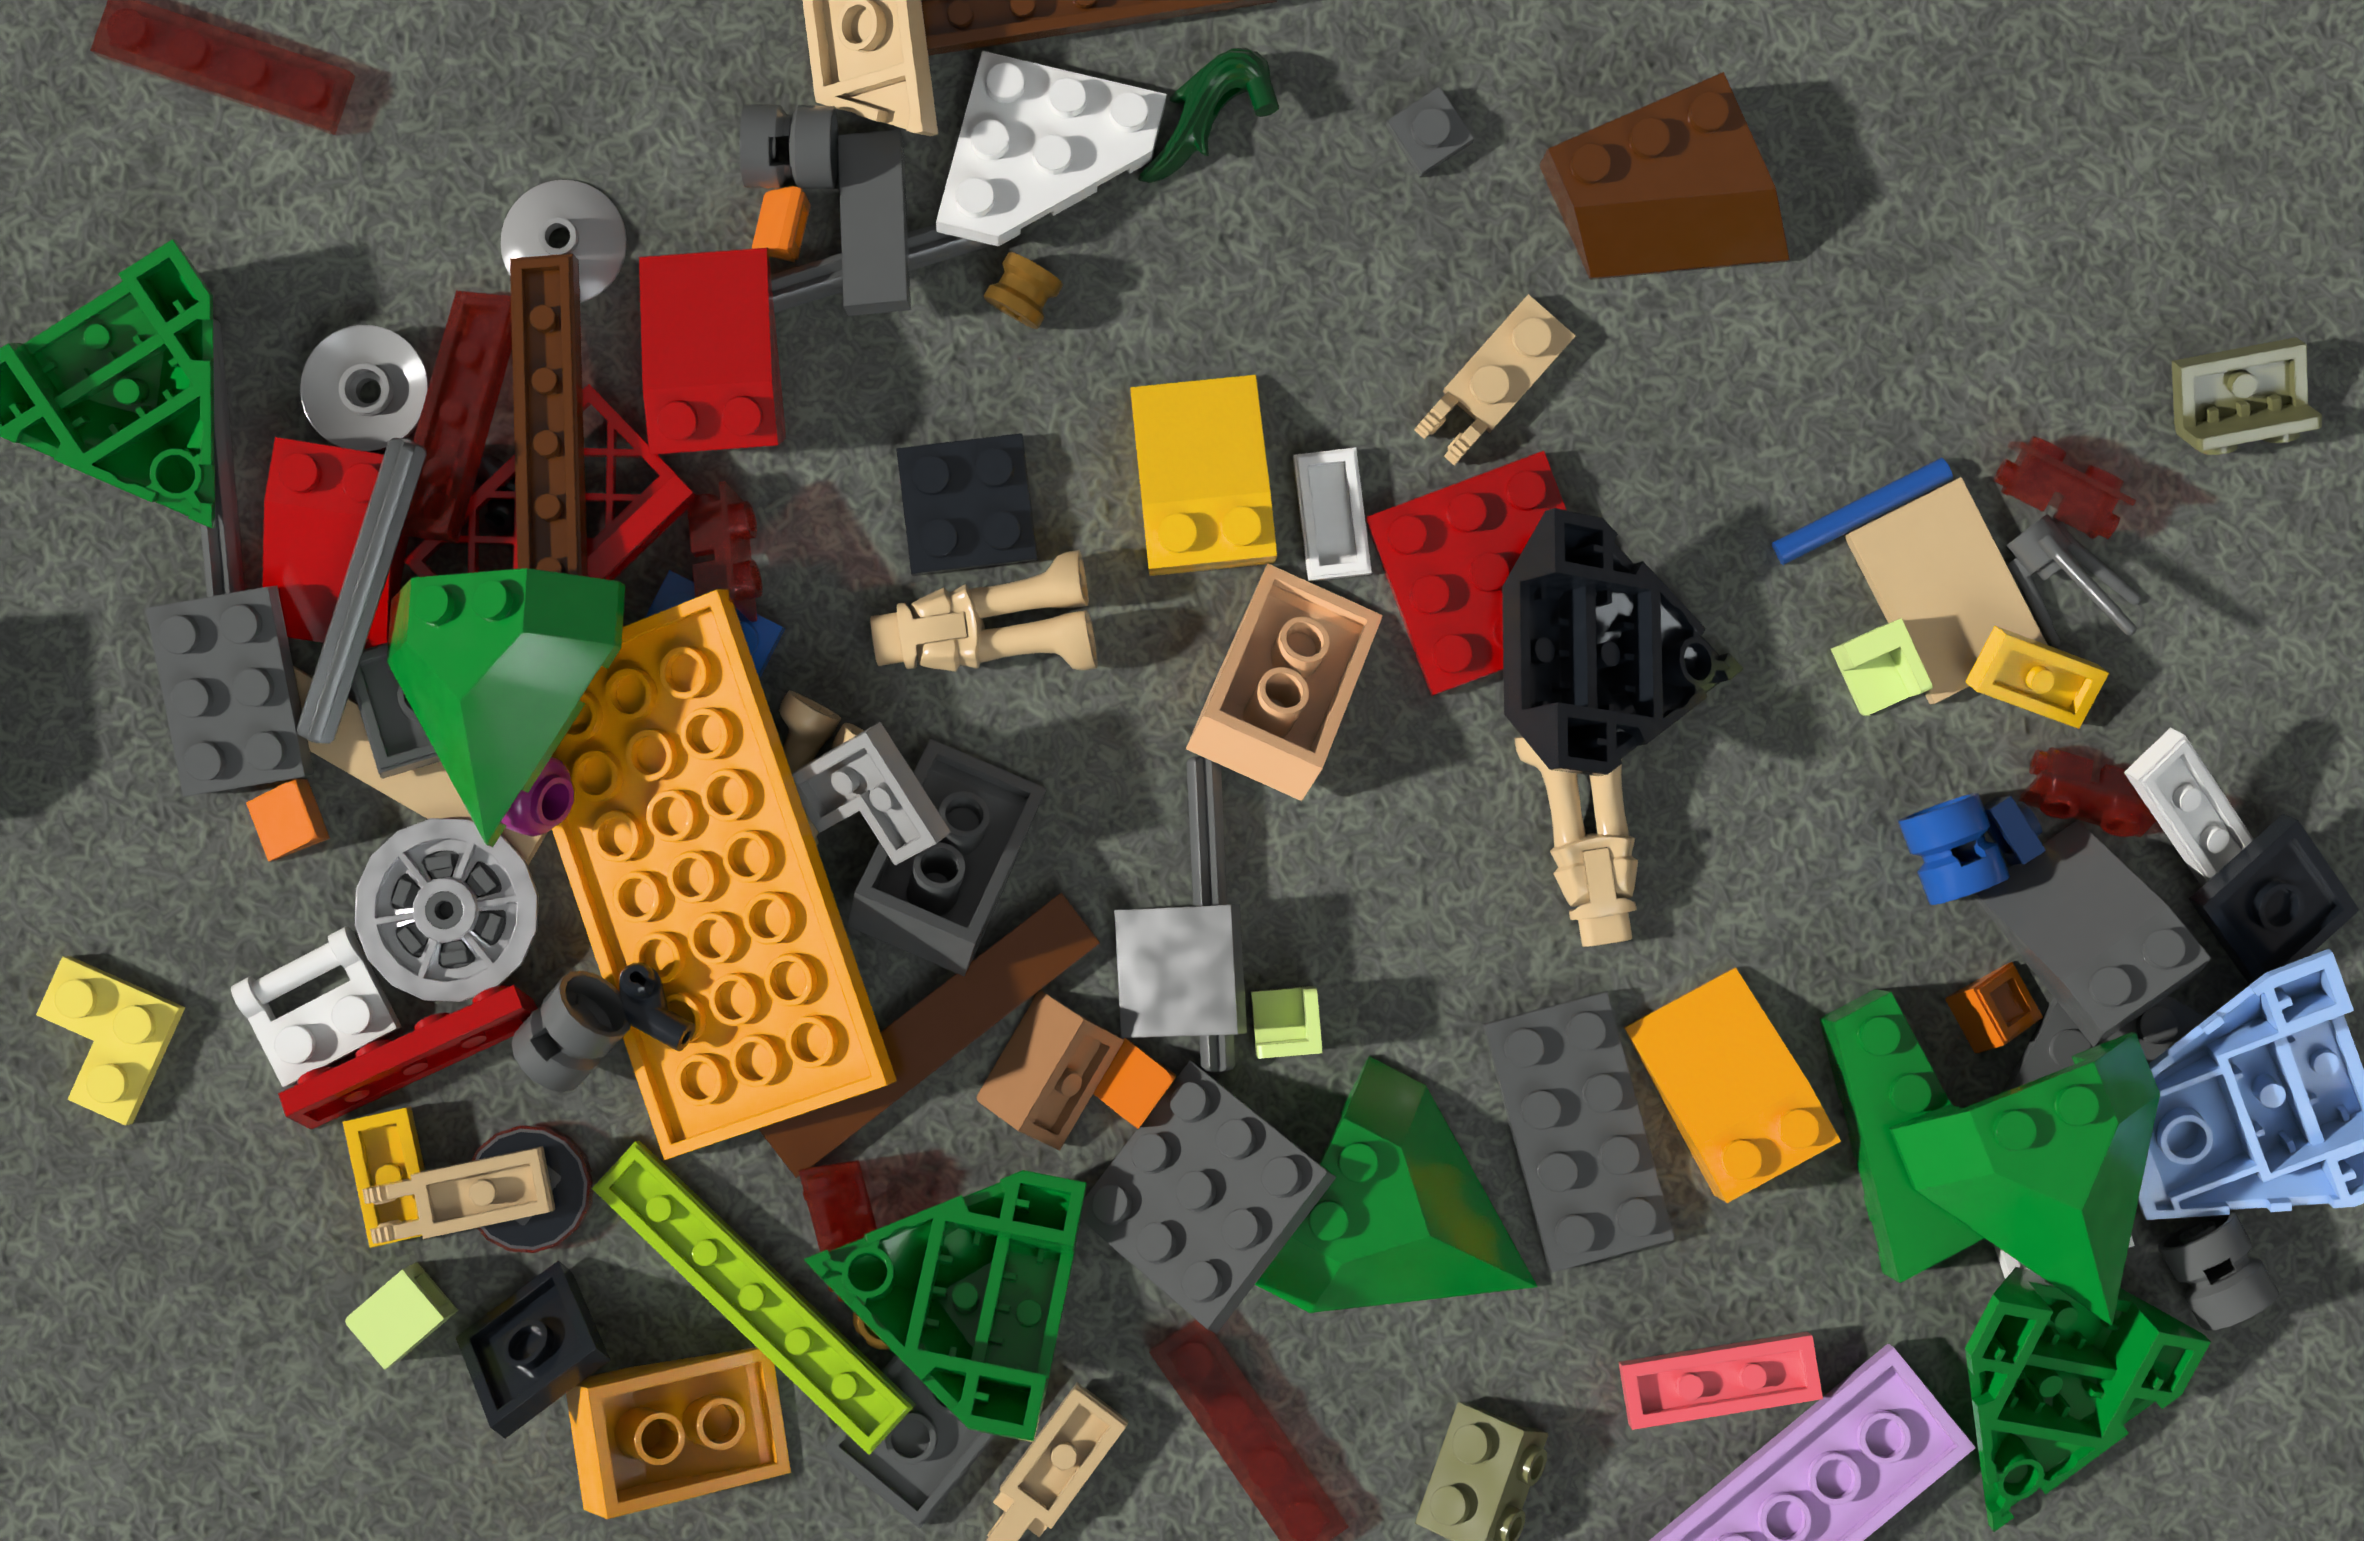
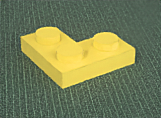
M62 956L36 1015L94 1041L67 1100L125 1126L133 1124L185 1007L74 957Z

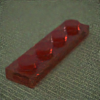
M108 0L90 49L99 57L332 135L336 134L355 76L348 70L139 0Z
M456 291L413 440L426 448L427 456L401 536L455 543L459 541L512 351L511 296Z
M1193 1318L1149 1349V1353L1280 1541H1330L1349 1528L1346 1519L1216 1333L1207 1330Z

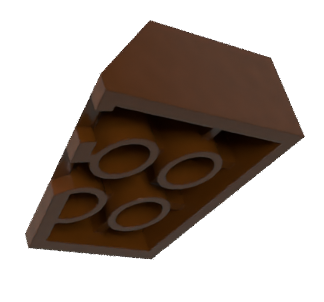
M1724 72L1548 148L1539 165L1590 280L1666 273L1667 271L1697 268L1732 267L1733 265L1766 262V264L1780 263L1790 260L1776 187Z

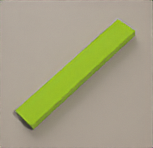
M635 1141L594 1185L592 1189L868 1455L882 1443L916 1406L900 1388L640 1141Z

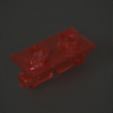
M2032 436L2028 445L2023 442H2009L2007 447L2019 453L2015 463L2005 459L1999 466L1993 479L1994 482L2002 485L2001 493L2007 496L2010 495L2041 512H2044L2054 492L2063 495L2064 497L2053 518L2086 534L2091 539L2096 538L2098 535L2109 539L2120 521V517L2112 513L2116 504L2133 506L2136 502L2135 499L2119 492L2124 484L2123 480L2092 465L2088 466L2084 474L2062 463L2067 455L2066 451L2035 436Z
M723 481L719 482L720 500L714 494H701L694 497L693 506L688 509L691 553L695 557L715 553V560L693 564L695 598L717 589H728L729 601L734 604V607L750 622H756L755 598L761 597L763 592L759 568L751 558L750 539H754L757 536L756 517L749 501H743Z
M2054 747L2049 748L2047 752L2042 750L2035 751L2031 759L2029 773L2037 777L2020 795L2019 801L2024 802L2026 805L2040 808L2044 814L2050 817L2078 819L2101 826L2106 833L2119 837L2136 836L2141 838L2157 821L2125 775V769L2105 764L2100 772L2099 783L2091 781L2094 760L2064 752Z
M859 1160L799 1170L804 1190L802 1194L808 1204L820 1252L827 1249L831 1251L865 1237L864 1234L877 1229ZM837 1295L838 1301L844 1302V1301Z

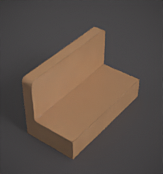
M1041 991L1035 996L979 1091L977 1101L1019 1132L1060 1151L1124 1040L1108 1029L1077 1014L1052 996Z

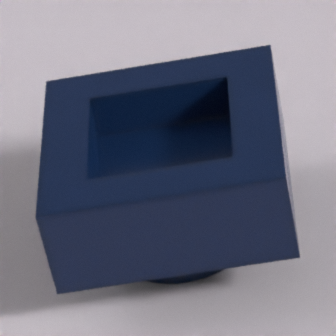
M2012 796L1994 798L1983 805L1991 825L1987 832L1994 843L1998 844L2001 854L2008 865L2026 864L2046 851L2037 837L2042 833V827L2035 814L2024 802L2019 801L2016 803Z

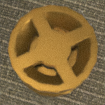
M1009 252L1003 261L1005 272L999 283L989 285L984 294V299L998 310L1024 325L1038 329L1044 320L1042 309L1049 298L1057 297L1063 287V283L1040 265L1019 254Z

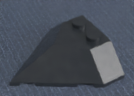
M1557 508L1544 512L1502 586L1504 715L1549 770L1599 777L1608 775L1622 764L1621 759L1637 746L1646 745L1705 700L1708 691L1720 682L1731 680L1743 670V667L1729 653L1719 655L1702 637L1706 628L1644 561L1633 563L1614 543L1618 535L1617 532L1602 517Z

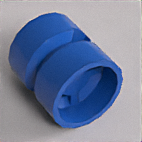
M1971 793L1908 815L1898 821L1910 854L1921 856L1924 861L1917 873L1929 905L1956 900L1990 888L2010 878L1998 844L1985 840L1984 834L1991 825L1979 793ZM1957 847L1956 855L1958 859L1953 856L1951 852L1952 848Z

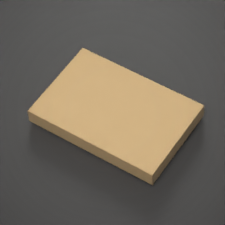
M1962 477L1844 536L1887 622L1902 618L1933 686V689L1924 692L1930 705L1969 687L1965 681L1994 626L2047 645Z

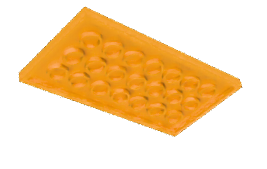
M729 589L714 590L624 626L622 630V647L608 669L601 666L580 698L585 703L584 707L552 755V757L561 760L569 770L574 790V801L569 814L552 831L602 978L609 981L619 991L620 975L626 966L637 962L647 964L658 972L669 1010L695 1024V1032L692 1039L680 1052L632 1025L630 1030L623 1036L663 1158L666 1160L896 1082L897 1079Z

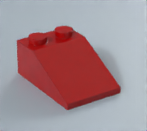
M768 247L639 257L642 382L649 455L777 446L786 439Z
M275 437L264 499L263 587L278 586L288 638L324 643L384 454ZM416 490L364 649L388 642L391 599L400 591L404 567L403 560L406 555Z

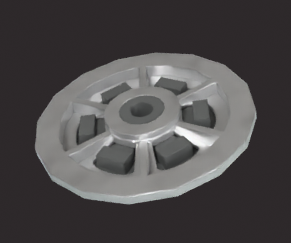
M430 818L397 831L371 855L356 887L355 927L367 959L392 986L425 1001L461 1002L475 997L478 993L488 988L501 985L523 964L538 931L539 894L526 860L502 834L495 845L491 847L485 844L476 825L469 819Z

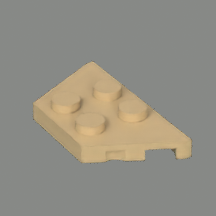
M802 0L815 102L826 106H835L836 109L849 111L864 118L894 125L912 133L926 136L938 134L921 0Z

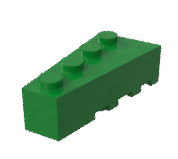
M1874 989L1819 1018L1838 1097L1842 1102L1849 1130L1848 1137L1853 1157L1856 1158L1869 1220L1873 1225L1882 1272L1896 1282L1902 1283L1979 1242L1984 1237L1913 1189L1889 1128L1949 1105L1951 1102L1892 992Z

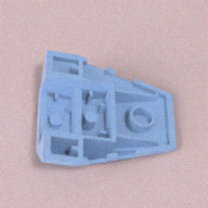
M2330 949L2266 972L2149 1063L2160 1092V1098L2138 1199L2140 1209L2146 1220L2230 1215V1210L2268 1208L2270 1212L2292 1211V1206L2330 1204L2332 1208L2355 1207L2364 1203V1069L2344 1014L2350 1013L2354 1009L2334 954Z

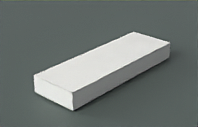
M2171 727L2124 772L2201 886L2207 883L2254 840L2187 737Z

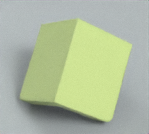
M1902 618L1831 648L1857 708L1863 716L1873 714L1908 697L1933 689L1929 676Z
M1315 986L1251 991L1255 1048L1258 1059L1323 1053L1318 994Z
M416 1262L397 1273L347 1316L345 1322L377 1362L386 1370L404 1358L454 1315L458 1309Z

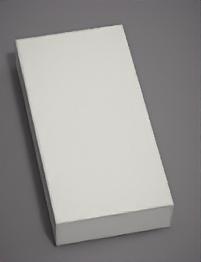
M1356 447L1293 455L1308 582L1371 575Z

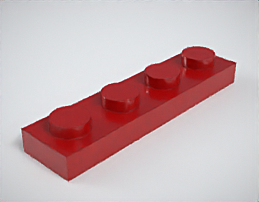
M501 985L488 988L478 993L472 1000L473 1004L451 1014L443 1012L427 1016L415 1024L414 1031L393 1041L388 1039L374 1041L361 1047L356 1052V1058L337 1067L316 1068L301 1075L297 1080L298 1085L278 1093L285 1116L312 1130L513 1037L519 1027L537 1009V1006L530 996L515 985L510 987Z

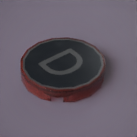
M519 1125L498 1132L476 1150L471 1160L474 1161L543 1146L555 1210L477 1227L486 1240L507 1251L536 1253L558 1246L582 1226L593 1204V1179L590 1173L592 1170L587 1155L570 1136L551 1126Z

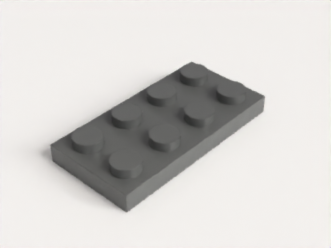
M1602 991L1483 1023L1484 1033L1549 1271L1553 1273L1675 1240L1608 992Z

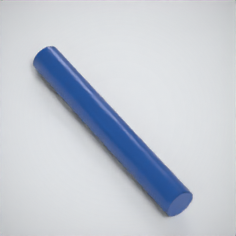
M1939 458L1772 542V547L1780 563L1785 565L1952 481V471L1948 463L1943 458Z

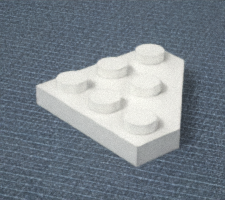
M982 51L936 220L937 232L1000 246L1020 235L1023 227L1050 212L1054 216L1096 193L1097 186L1127 170L1130 174L1150 163L1165 109L1167 94Z

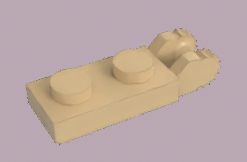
M1528 294L1444 388L1443 392L1445 395L1423 418L1414 431L1423 439H1426L1446 421V416L1456 404L1461 407L1475 421L1464 433H1459L1447 447L1448 451L1444 457L1455 466L1486 430L1491 433L1571 343L1575 335Z
M543 1146L411 1174L410 1179L362 1189L365 1204H384L395 1201L399 1197L415 1195L419 1218L405 1221L398 1219L380 1223L377 1227L370 1229L373 1244L421 1234L423 1239L555 1210Z

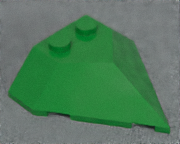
M172 239L118 273L122 282L26 343H8L0 348V437L53 457L57 462L149 502H156L189 516L188 518L213 529L215 528L213 295L178 242Z
M523 568L414 577L391 599L387 663L486 845L491 847L495 845L507 826L502 822V819L521 790L525 792L530 791L581 712L585 703L580 698L600 667L603 666L608 669L622 647L625 584L614 580Z
M2130 1032L2072 1055L2071 1057L2074 1062L2072 1066L1966 1108L1949 1104L1889 1128L1914 1190L1959 1219L2054 1287L2076 1300L2111 1326L2113 1325L2160 1098L2159 1089L2135 1032Z
M1369 1056L1340 1111L1342 1118L1319 1161V1164L1336 1176V1179L1255 1285L1308 1313L1538 1287L1427 1086Z
M1022 1170L1000 1179V1182L964 1197L960 1195L864 1234L865 1237L831 1251L827 1249L804 1259L809 1267L969 1430L1034 1443L1048 1387L1074 1260L1086 1182Z
M2015 1267L1993 1293L1965 1347L1987 1520L1993 1532L2014 1518L2009 1510L2016 1503L2032 1495L2039 1487L2046 1495L2128 1435L2129 1432L2123 1425L2156 1402L2163 1409L2180 1397L2211 1341L2203 1333L2122 1288L2119 1291L2113 1325L2111 1326L2033 1271Z

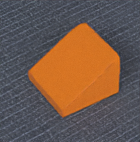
M790 186L770 190L764 194L751 249L768 247L769 257L795 262V259L798 260L811 207L802 188Z
M296 778L246 802L268 862L330 839L307 779Z
M2013 962L2005 964L1945 999L1975 1053L2007 1044L2043 1018Z
M1124 1038V1042L1093 1094L1126 1121L1139 1129L1172 1084L1176 1074L1127 1038Z

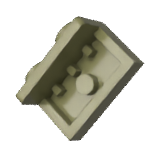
M2297 337L2172 361L2174 425L2176 434L2203 454L2221 455L2231 453L2238 449V444L2257 440L2269 443L2290 442L2298 439L2300 432L2322 428V414L2308 405L2307 344Z
M1458 1402L1415 1524L1451 1541H1517L1525 1524V1512L1522 1508L1529 1488L1540 1479L1546 1465L1547 1452L1544 1446L1548 1433L1537 1428L1522 1427L1467 1402Z

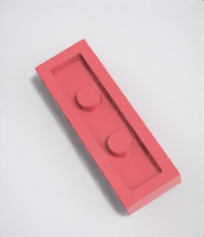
M1809 1332L1618 1362L1628 1424L1632 1430L1823 1399L1813 1335Z

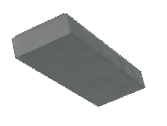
M893 129L838 135L844 309L847 316L911 310L904 139L901 130Z

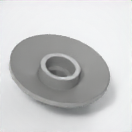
M554 180L533 187L514 203L502 227L501 254L509 275L510 258L574 254L579 260L580 303L598 296L612 284L619 274L626 256V229L618 209L601 191L579 181ZM557 228H566L570 232V240L562 248H553L549 244L550 234Z
M356 325L332 333L315 347L307 359L302 372L300 395L308 420L323 438L341 448L377 452L385 450L392 438H407L418 426L424 416L429 400V379L422 358L407 340L383 327ZM369 381L378 382L381 387L380 397L373 403H364L360 397L362 386Z

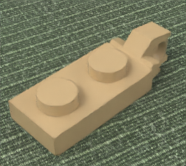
M1077 1382L1035 1438L1034 1443L1032 1442L1001 1484L1000 1492L993 1503L1004 1512L987 1534L988 1538L986 1541H1019L1027 1529L1038 1537L1043 1534L1047 1527L1052 1529L1128 1425V1420Z

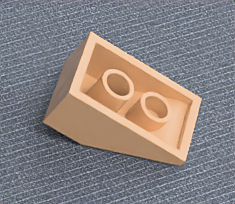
M1267 564L1210 690L1186 750L1302 801L1323 769L1383 615Z

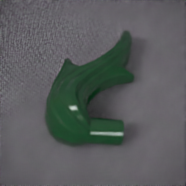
M1232 48L1217 55L1170 97L1171 102L1184 104L1179 123L1164 149L1143 170L1138 180L1146 183L1160 181L1180 169L1197 151L1204 156H1209L1208 140L1215 119L1231 99L1242 93H1249L1256 116L1265 117L1275 113L1279 109V104L1270 80L1268 62L1257 51H1252L1248 48Z

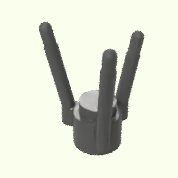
M2046 514L2006 545L2016 557L2007 564V567L2019 582L2037 624L2041 628L2049 646L2058 648L2060 646V639L2032 574L2037 572L2041 579L2045 581L2061 568L2126 635L2131 636L2135 634L2136 626L2073 558L2130 604L2138 605L2141 602L2140 594L2077 542L2062 523L2056 525L2052 518Z

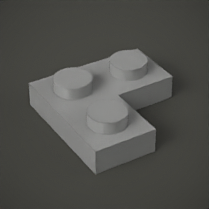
M881 722L792 773L803 808L819 833L860 811L894 865L937 844L951 833Z

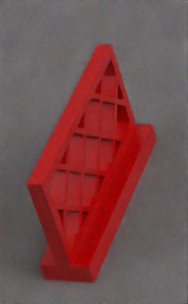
M588 384L582 390L583 411L592 405L607 420V448H584V457H607L606 493H585L586 502H606L605 528L595 538H587L588 577L615 580L700 497L658 454L649 455V445ZM617 432L634 449H617ZM515 454L403 560L419 577L438 576L428 566L426 561L445 543L468 544V573L478 572L479 544L514 545L513 569H518L516 478L515 491H500L515 477ZM616 457L643 458L660 476L641 494H616ZM491 499L515 500L514 537L479 536V511ZM615 502L630 503L615 518ZM469 521L468 536L454 535Z

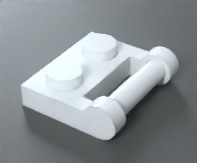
M347 926L328 936V943L257 980L249 976L231 986L232 996L242 1014L248 1018L282 1087L296 1083L298 1078L308 1071L327 1067L354 1053L361 1047L402 1028L354 932ZM339 965L345 968L350 981L277 1019L275 1018L268 1002Z

